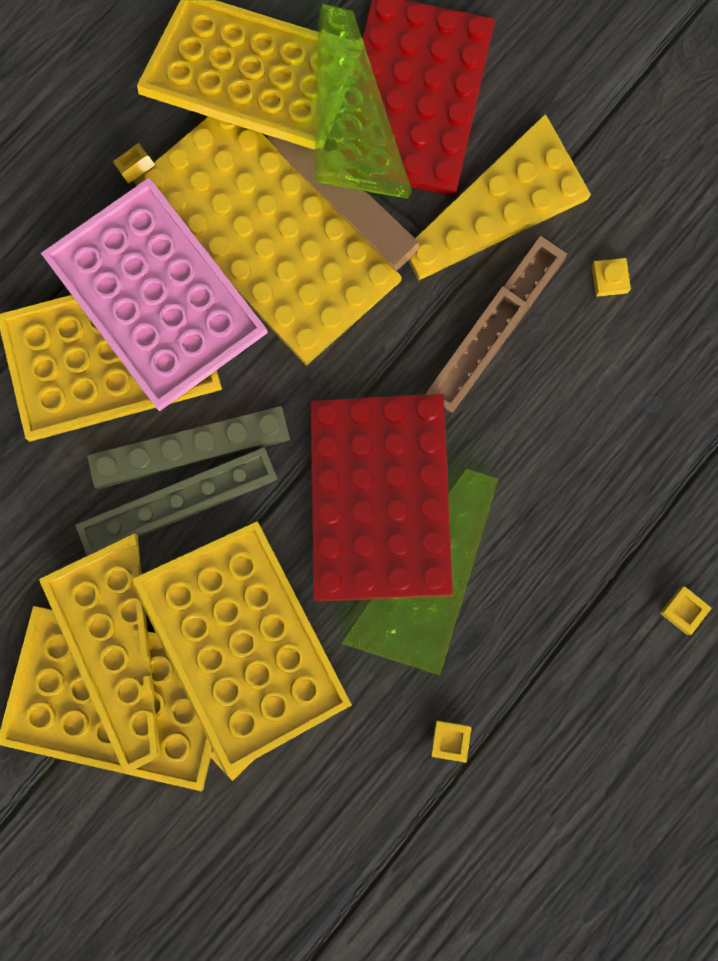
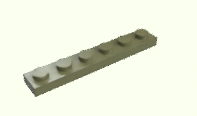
M279 406L87 455L94 488L101 489L289 441L290 436L283 408Z
M263 447L78 523L75 526L88 556L134 533L139 538L278 480L266 449Z

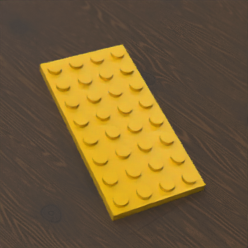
M207 117L155 161L153 167L133 181L138 186L148 178L152 180L245 302L307 366L398 285L402 277L277 151L278 149L262 133L216 118Z

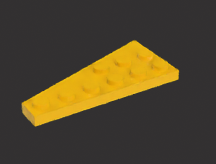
M546 114L415 238L419 242V249L408 262L418 280L430 276L589 199L591 193Z
M135 533L39 579L124 774L160 756L146 612L131 583L133 578L142 575L138 535Z

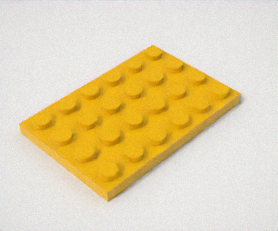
M180 0L137 84L138 93L321 152L353 77L362 51V45L217 0Z
M72 295L0 314V332L25 439L29 442L156 408ZM216 370L172 403L222 390L218 371Z
M258 521L132 579L131 583L225 775L352 705Z
M33 606L0 729V745L124 773L53 610ZM148 631L160 756L126 774L202 791L213 748L157 634Z

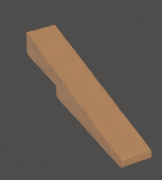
M267 137L288 163L395 272L417 252L419 242L323 150L320 152L276 137Z
M540 236L425 395L444 394V408L453 413L565 261L567 253Z

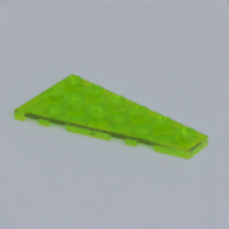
M322 4L319 11L314 182L408 199L412 190L354 13L351 10Z
M466 469L448 494L453 596L373 599L341 644L437 675L441 674L499 480L498 478Z

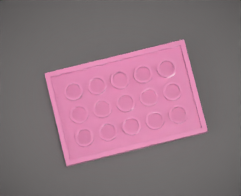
M150 178L41 253L159 411L268 333L266 327Z

